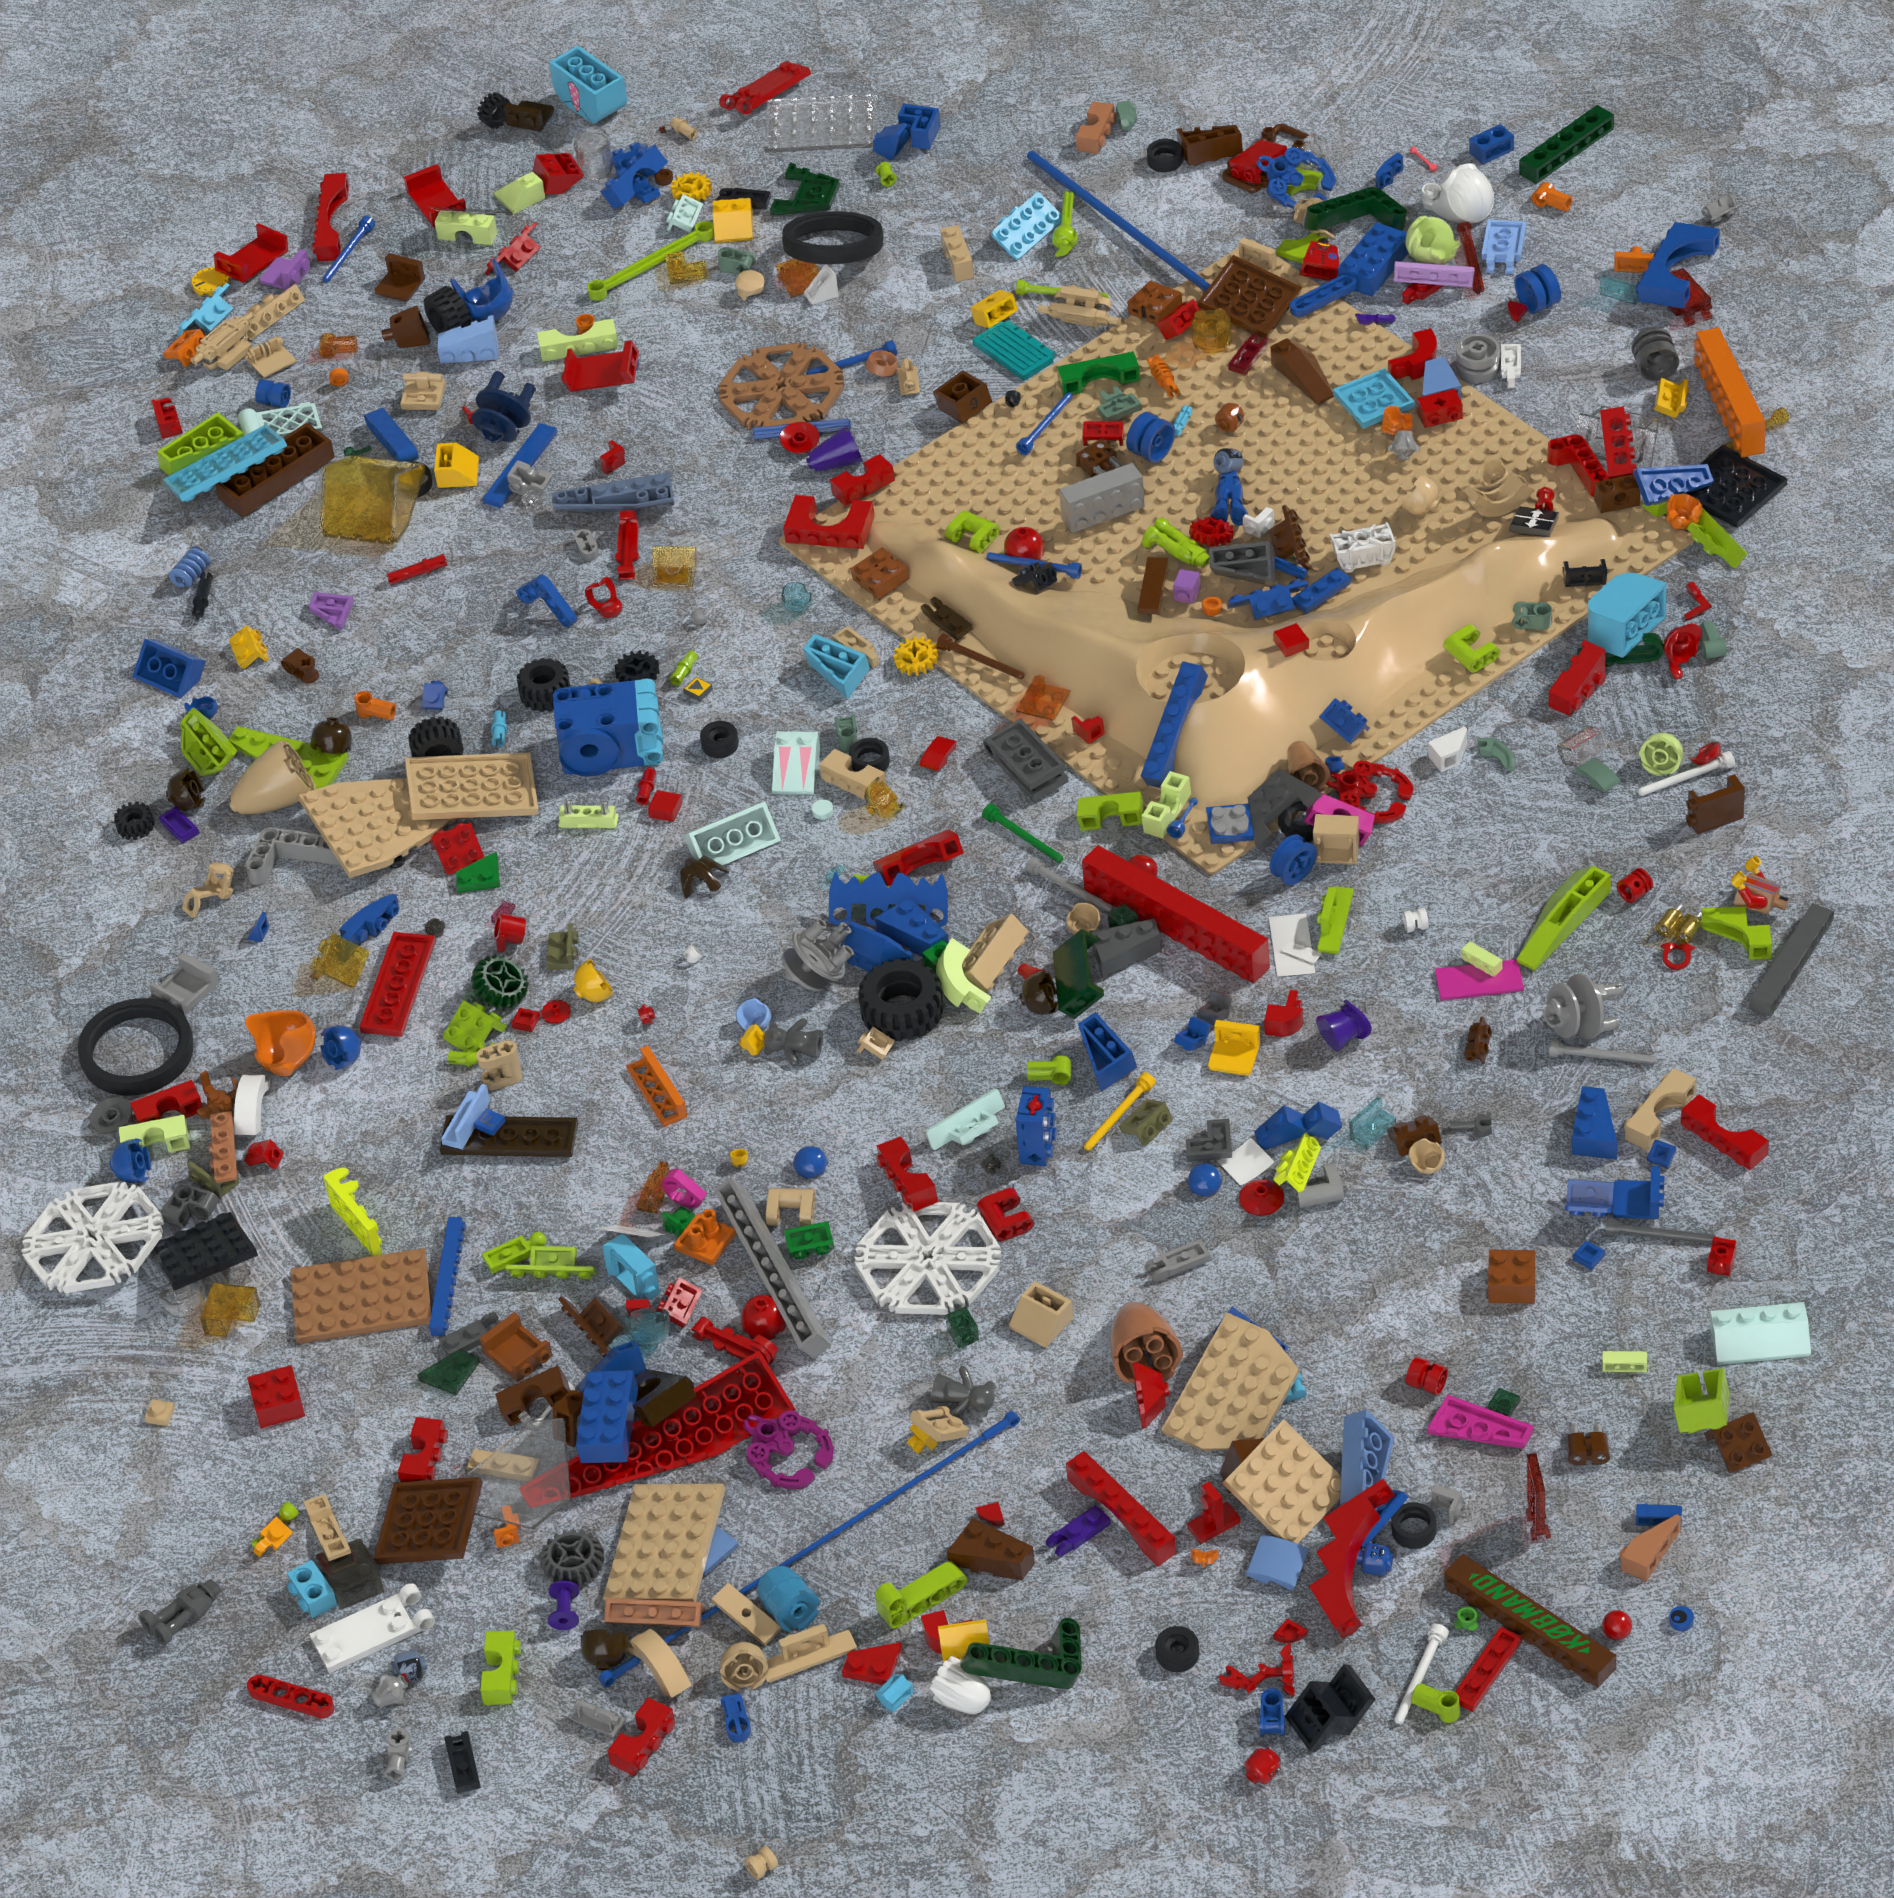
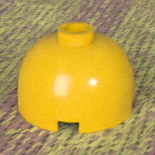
M588 959L575 971L574 982L576 986L573 989L580 999L584 997L589 1002H602L614 995L603 973L598 969L595 970L596 964L592 959Z

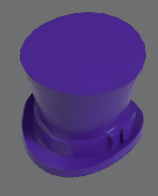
M1347 999L1343 1001L1344 1005L1341 1006L1340 1010L1320 1015L1316 1018V1024L1321 1036L1336 1052H1339L1353 1038L1364 1039L1372 1031L1367 1017Z

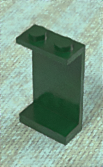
M1080 929L1053 951L1058 1010L1073 1019H1076L1104 996V989L1090 981L1087 949L1098 941V937L1084 929Z

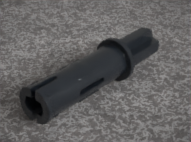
M206 572L201 573L197 593L193 598L192 616L196 617V619L204 616L205 608L209 604L208 595L213 580V575L209 572L207 578H205Z

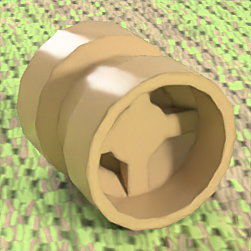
M767 1846L760 1848L755 1856L750 1855L744 1859L747 1870L756 1880L764 1877L765 1872L768 1870L772 1871L779 1866L775 1855Z

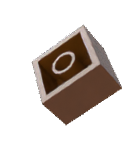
M964 370L933 391L939 410L961 423H964L992 403L986 383Z

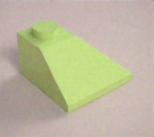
M530 172L495 191L494 196L515 214L545 199L543 181L535 173Z

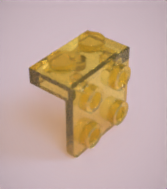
M331 933L326 939L320 941L317 950L320 952L317 958H313L309 969L312 970L309 977L317 981L324 974L353 988L359 980L369 956V951Z

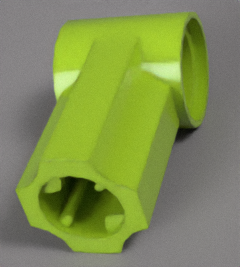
M1060 1055L1054 1057L1052 1061H1028V1081L1051 1080L1054 1084L1066 1085L1071 1079V1060L1066 1056Z
M1422 1683L1417 1684L1411 1697L1412 1704L1438 1714L1439 1718L1446 1723H1453L1460 1718L1459 1696L1454 1691L1447 1690L1442 1692Z

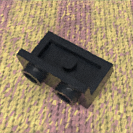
M1039 562L1028 565V568L1018 571L1019 575L1012 578L1015 586L1032 581L1035 591L1039 592L1057 582V573L1051 562L1041 565Z

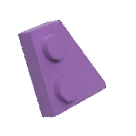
M314 592L308 607L312 614L339 630H343L354 600L353 596Z

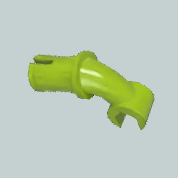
M484 1041L479 1044V1050L485 1047ZM450 1050L448 1053V1063L451 1065H465L471 1068L472 1065L478 1063L476 1057L478 1051L459 1052Z

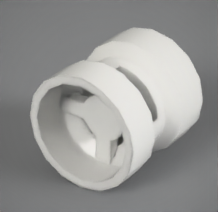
M1427 183L1422 187V205L1425 209L1432 210V204L1439 198L1441 187L1438 184Z
M1425 908L1417 909L1416 912H1402L1406 933L1414 932L1415 929H1429Z

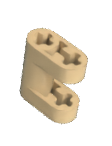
M510 1040L502 1041L484 1047L477 1052L478 1066L482 1069H488L481 1075L482 1084L487 1085L488 1091H495L516 1084L522 1079L523 1075L515 1042Z
M769 1188L766 1225L779 1226L781 1209H800V1226L813 1224L816 1199L815 1189Z

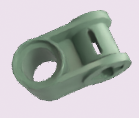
M722 247L718 250L719 270L725 273L738 275L743 272V269H745L744 271L750 270V267L756 262L755 255L749 251H742L731 247Z
M1517 602L1513 605L1514 617L1512 625L1515 628L1521 630H1546L1551 627L1552 607L1546 602Z
M855 714L845 718L834 717L836 735H838L839 748L842 752L849 753L851 746L857 742Z

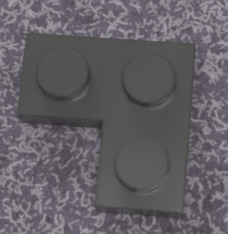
M1229 1119L1207 1120L1208 1137L1186 1139L1187 1162L1232 1158Z

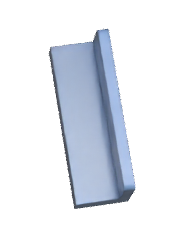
M481 1084L477 1092L468 1091L441 1138L443 1145L463 1150L475 1129L474 1122L485 1111L490 1102L487 1085Z

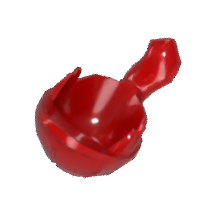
M1690 623L1676 627L1664 639L1663 648L1665 655L1669 659L1668 667L1673 678L1676 680L1683 677V671L1679 665L1688 662L1692 656L1696 657L1695 654L1697 653L1702 636V630L1697 624Z

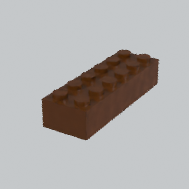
M303 424L283 437L287 446L283 448L284 450L281 453L271 454L265 457L266 460L260 464L254 463L248 467L247 471L240 474L237 472L228 481L215 484L218 499L241 517H245L334 459L331 440L310 424Z

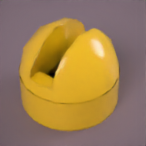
M736 1149L731 1151L730 1159L733 1166L738 1168V1165H742L744 1167L748 1163L747 1150Z

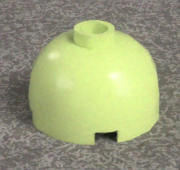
M1655 733L1642 744L1639 756H1641L1643 767L1649 773L1656 776L1673 774L1681 764L1683 747L1673 735Z

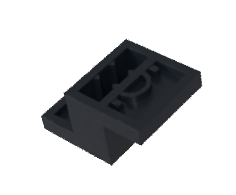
M1343 1664L1331 1682L1310 1681L1286 1713L1285 1718L1310 1752H1317L1329 1734L1350 1735L1376 1699L1351 1665Z

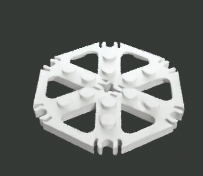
M119 1181L72 1189L70 1191L73 1196L69 1192H65L66 1199L60 1201L58 1198H55L56 1206L51 1201L23 1237L22 1243L25 1248L22 1249V1256L46 1288L49 1287L50 1290H53L56 1286L59 1293L63 1291L64 1293H71L116 1285L113 1278H115L116 1282L120 1283L121 1279L119 1276L121 1274H127L129 1277L132 1276L130 1269L136 1273L161 1239L163 1233L161 1225H164L161 1213L139 1186L136 1188V1185L133 1184L128 1189L126 1182L121 1183ZM109 1196L94 1217L82 1205L88 1199ZM134 1204H139L148 1214L146 1217L119 1221L128 1208ZM58 1217L63 1218L71 1228V1230L42 1234L51 1221ZM89 1234L94 1236L97 1241H95L94 1238H91ZM146 1240V1244L133 1260L125 1259L114 1245ZM66 1253L55 1269L49 1274L39 1264V1260L45 1256ZM94 1257L105 1271V1275L100 1279L77 1282L76 1278L90 1259Z
M938 1202L913 1212L909 1205L907 1206L902 1203L903 1211L897 1212L892 1207L891 1216L887 1210L857 1244L856 1256L861 1257H855L856 1270L877 1304L880 1302L881 1307L886 1303H890L889 1310L890 1312L895 1311V1314L949 1315L948 1310L952 1314L955 1313V1304H959L965 1309V1301L970 1306L1000 1271V1260L994 1259H1001L1002 1257L1001 1247L979 1212L976 1215L975 1209H972L970 1213H965L966 1205H960V1203ZM921 1215L947 1216L930 1237L918 1219ZM894 1228L898 1231L906 1246L874 1245V1243L887 1229ZM969 1230H976L986 1247L954 1246ZM876 1268L901 1269L884 1289H880L870 1274ZM950 1270L981 1271L983 1276L971 1290L964 1291L960 1288ZM927 1279L939 1302L935 1305L909 1304L908 1299Z

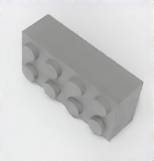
M1133 463L1059 489L1061 519L1071 533L1145 507L1143 476Z

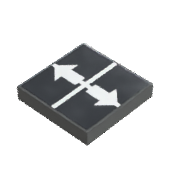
M1519 506L1510 523L1509 531L1550 537L1559 519V512Z

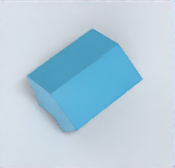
M894 1673L874 1694L884 1707L894 1713L914 1692L912 1683L907 1681L903 1674Z

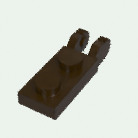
M937 597L930 599L932 606L937 611L934 612L925 603L921 606L922 612L930 618L931 622L955 640H959L973 630L970 622L947 605H943Z

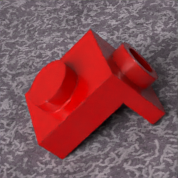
M613 440L608 442L609 451L600 456L602 471L607 475L625 464V450Z
M269 1139L250 1145L244 1161L249 1166L265 1162L274 1170L277 1169L284 1153Z

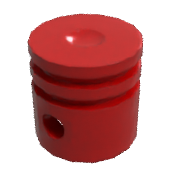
M1636 868L1619 880L1616 887L1618 893L1626 902L1634 903L1644 894L1648 893V891L1652 890L1653 881L1644 869Z

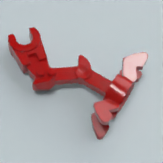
M1286 1644L1280 1651L1282 1667L1269 1668L1264 1664H1258L1260 1671L1253 1677L1247 1678L1234 1669V1667L1226 1666V1673L1230 1676L1224 1677L1219 1675V1682L1223 1686L1236 1690L1239 1688L1245 1689L1250 1694L1256 1690V1686L1264 1679L1283 1676L1281 1682L1284 1683L1282 1689L1286 1694L1294 1697L1295 1689L1292 1687L1294 1684L1293 1655H1290L1292 1653L1291 1644Z

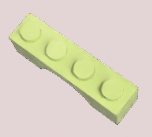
M613 319L594 322L590 330L576 336L561 334L556 329L537 332L542 362L565 358L567 349H572L574 354L578 356L619 348Z

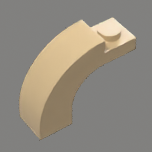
M1513 472L1495 490L1482 492L1471 485L1464 489V492L1469 496L1468 501L1480 515L1485 517H1498L1513 511L1525 502L1534 491V488L1524 478Z
M648 1629L630 1640L631 1643L628 1644L627 1649L629 1654L640 1658L647 1665L664 1695L672 1698L692 1686L672 1650L655 1631Z

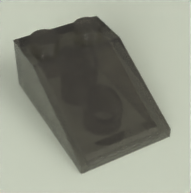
M360 1538L348 1542L351 1553L328 1561L324 1552L316 1555L324 1576L334 1591L340 1610L384 1593L377 1567Z

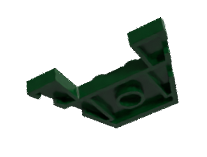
M789 163L785 172L786 179L801 181V184L793 201L774 199L770 208V215L830 210L840 186L839 179L822 173L817 175L811 173L808 168L803 167L800 169L796 167V164Z

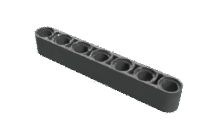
M1814 903L1811 904L1754 991L1749 1002V1009L1769 1017L1773 1015L1830 927L1834 918L1833 910Z

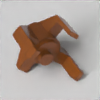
M206 1070L200 1073L203 1091L207 1097V1105L198 1109L197 1114L201 1118H210L211 1114L231 1111L234 1117L232 1108L235 1105L238 1082L231 1078L234 1090L226 1093L223 1090H215L211 1085Z

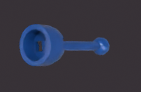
M1193 797L1189 800V805L1180 820H1173L1168 825L1167 833L1171 837L1179 839L1184 834L1185 824L1183 822L1192 807L1197 805L1198 801L1196 798Z

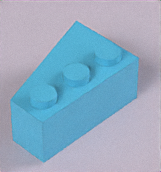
M814 634L803 648L808 664L847 699H849L870 670L866 654L817 634Z

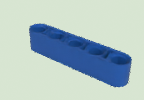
M383 407L364 414L369 430L399 466L419 459L415 445Z

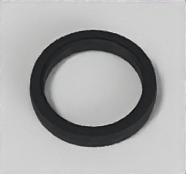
M829 211L804 215L788 222L783 228L782 243L785 253L799 261L813 264H846L861 261L877 254L883 247L884 236L881 223L870 216L854 212ZM828 230L853 231L869 236L861 241L843 245H816L798 240L801 236Z
M151 998L124 1000L103 1009L86 1024L78 1041L80 1065L88 1080L105 1092L123 1096L150 1093L170 1084L187 1068L194 1049L192 1030L183 1013L167 1002ZM130 1019H158L171 1025L179 1035L178 1045L173 1055L160 1067L144 1074L134 1076L115 1075L101 1069L93 1060V1051L100 1037L113 1026Z

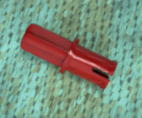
M651 767L646 768L642 780L638 783L639 790L636 802L640 805H647L649 803L650 794L655 788L653 783L656 770Z

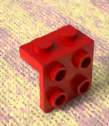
M471 822L455 825L451 830H441L431 836L430 845L432 850H436L447 875L454 874L456 871L484 858Z

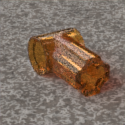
M324 333L320 336L319 355L323 358H332L336 353L358 352L357 336L336 337L332 333Z

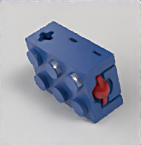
M1023 1086L1015 1119L1020 1164L1047 1166L1048 1158L1053 1156L1052 1141H1056L1057 1127H1054L1056 1113H1052L1054 1110V1098H1051L1050 1088Z

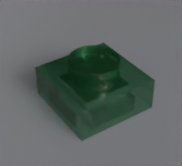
M1498 1388L1488 1403V1409L1510 1417L1520 1403V1396Z

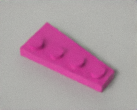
M1447 1394L1427 1431L1431 1435L1524 1449L1534 1432V1426Z

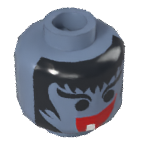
M1232 448L1218 450L1213 459L1215 469L1221 474L1233 471L1238 473L1243 466L1242 454Z
M415 1649L398 1653L394 1656V1661H391L394 1676L398 1677L401 1675L407 1683L421 1680L424 1676L423 1670H427L424 1655L419 1656Z

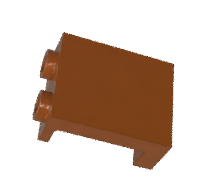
M515 1312L479 1338L482 1352L517 1382L530 1375L533 1370L546 1363L553 1356L550 1342L547 1340L541 1342L524 1328L520 1316Z

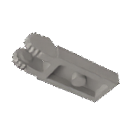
M1199 1239L1161 1254L1160 1257L1147 1262L1144 1268L1146 1272H1152L1150 1278L1154 1283L1166 1280L1168 1276H1173L1211 1261V1255L1202 1240Z

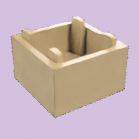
M1315 814L1313 845L1317 849L1315 863L1357 865L1359 854V816Z

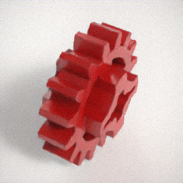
M1204 517V520L1198 518L1197 522L1192 521L1189 534L1190 538L1200 542V545L1207 544L1208 547H1219V544L1225 546L1226 542L1231 543L1234 530L1233 526L1229 525V522H1223V519L1215 520V517Z

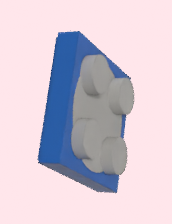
M1249 803L1206 807L1211 844L1254 840Z

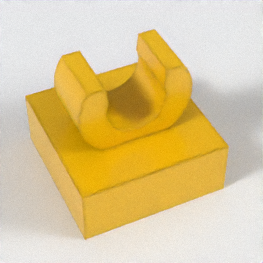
M757 1024L749 1026L738 1043L743 1050L747 1049L752 1056L758 1055L765 1046L763 1041L765 1034Z
M915 1424L909 1428L914 1436L909 1438L907 1444L917 1454L923 1450L925 1445L931 1451L938 1445L932 1437Z

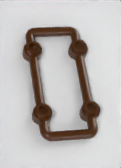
M1277 124L1273 128L1265 127L1261 132V140L1273 143L1276 141V134L1280 131L1297 137L1301 140H1296L1292 147L1299 148L1302 151H1307V147L1312 143V137L1309 134L1286 124ZM1229 161L1227 169L1222 173V179L1225 182L1250 193H1256L1262 188H1267L1269 184L1267 173L1264 171L1260 173L1262 183L1259 185H1250L1232 177Z

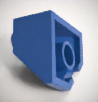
M902 123L884 127L873 138V151L893 161L909 140L911 125Z

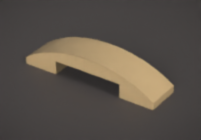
M326 1494L303 1501L312 1527L328 1561L350 1554L351 1550L339 1528Z

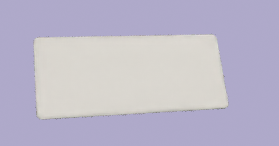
M1290 940L1281 950L1313 964L1322 954Z

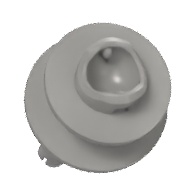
M817 918L808 929H798L792 935L794 948H788L782 954L786 979L800 984L803 990L809 989L815 992H820L826 987V979L840 980L845 974L844 963L854 955L853 950L847 945H843L839 951L837 950L840 947V943L851 933L850 927L843 931L847 924L841 922L831 934L823 937L820 934L826 929V923L822 919Z
M1575 974L1569 978L1567 984L1558 983L1550 988L1547 996V1006L1543 1010L1544 1019L1562 1038H1572L1577 1034L1585 1040L1594 1039L1599 1033L1619 1028L1617 1017L1604 1018L1603 1001L1607 998L1622 996L1623 987H1619L1621 986L1620 982L1596 985L1587 975Z

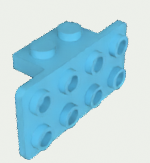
M1036 192L1020 207L1016 206L1009 213L1010 216L1008 218L1004 216L997 223L999 226L991 232V236L1015 260H1019L1061 222L1062 214L1041 193Z

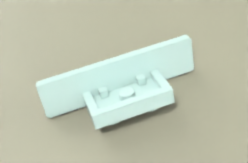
M994 1088L925 1130V1135L931 1149L937 1150L951 1140L961 1145H966L973 1142L974 1138L980 1134L989 1132L993 1126L998 1124L994 1114L1005 1108L999 1090Z

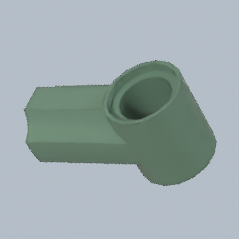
M1710 620L1703 621L1699 626L1702 630L1700 640L1702 642L1704 659L1726 656V643L1723 637L1720 638L1715 623L1710 622Z

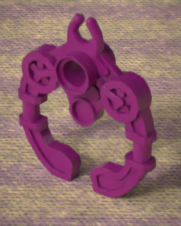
M793 1410L785 1411L776 1419H762L759 1416L749 1415L748 1420L743 1421L745 1430L752 1435V1444L746 1450L747 1462L750 1466L754 1467L759 1477L769 1480L774 1488L802 1489L808 1487L815 1480V1475L808 1468L798 1470L793 1476H787L783 1473L775 1474L771 1471L772 1465L768 1464L770 1452H775L782 1456L793 1454L794 1442L789 1436H795L800 1431H803L806 1435L810 1432L814 1434L816 1442L821 1446L815 1455L814 1463L816 1466L826 1469L833 1462V1444L828 1435L829 1431L821 1429L817 1426L816 1421L800 1416L798 1412ZM748 1420L757 1421L758 1425L750 1427Z

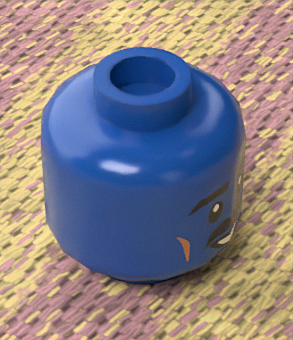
M1368 1543L1364 1550H1359L1357 1564H1361L1363 1573L1384 1576L1387 1571H1391L1393 1553H1390L1388 1546Z

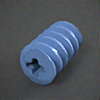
M192 546L169 572V578L177 587H190L197 580V577L206 570V566L211 564V560L201 548Z

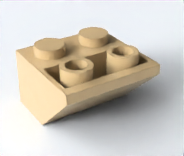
M1034 1281L1021 1295L1009 1328L1047 1348L1074 1318L1072 1300Z

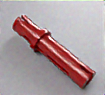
M444 554L430 559L424 558L419 563L386 573L389 584L393 585L424 573L430 574L432 570L448 566Z

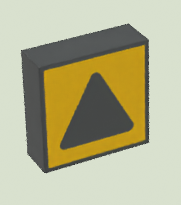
M695 677L683 688L685 695L699 702L713 690L712 684L698 677Z

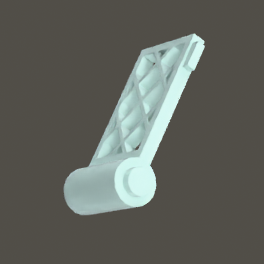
M310 402L298 404L299 406L262 412L244 409L238 414V421L243 435L265 424L276 430V433L282 438L294 431L288 430L289 426L297 429L303 424L310 422L316 425L313 427L319 432H322V426L315 403L310 404ZM306 411H312L309 416L302 414ZM288 414L292 415L290 419L283 417ZM263 418H273L270 422L263 420ZM297 418L304 420L301 424L295 422ZM278 421L285 423L282 427L275 425Z

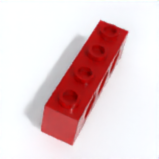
M1624 406L1600 410L1609 479L1633 475L1637 466L1636 463L1633 464L1632 459H1636L1634 447H1630V442H1634L1632 430H1628V426L1631 425L1630 413L1626 414Z

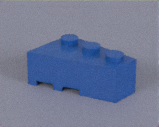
M910 897L875 917L876 932L888 936L899 945L902 944L910 948L911 952L921 957L922 952L943 940L947 944L949 943L948 934Z
M1096 1012L1078 1023L1101 1091L1137 1068L1132 1051Z
M1582 1086L1572 1135V1155L1617 1160V1138L1604 1088Z

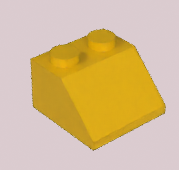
M751 198L713 201L715 243L753 240Z

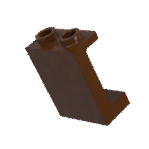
M1734 774L1727 777V788L1701 797H1697L1693 790L1688 791V800L1686 801L1688 815H1686V822L1689 827L1694 829L1696 834L1744 818L1745 788L1737 776Z

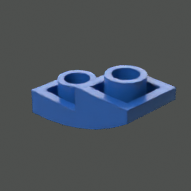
M1396 153L1387 159L1377 170L1376 188L1382 189L1392 184L1393 176L1403 171V156L1400 153Z
M634 175V197L647 203L661 196L659 189L649 185L647 178Z

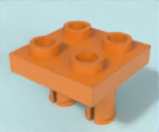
M705 1209L702 1214L697 1213L674 1243V1250L713 1266L737 1233L735 1228L716 1221V1213L713 1209Z

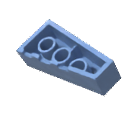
M1367 1409L1344 1416L1341 1505L1381 1479H1385L1395 1437Z

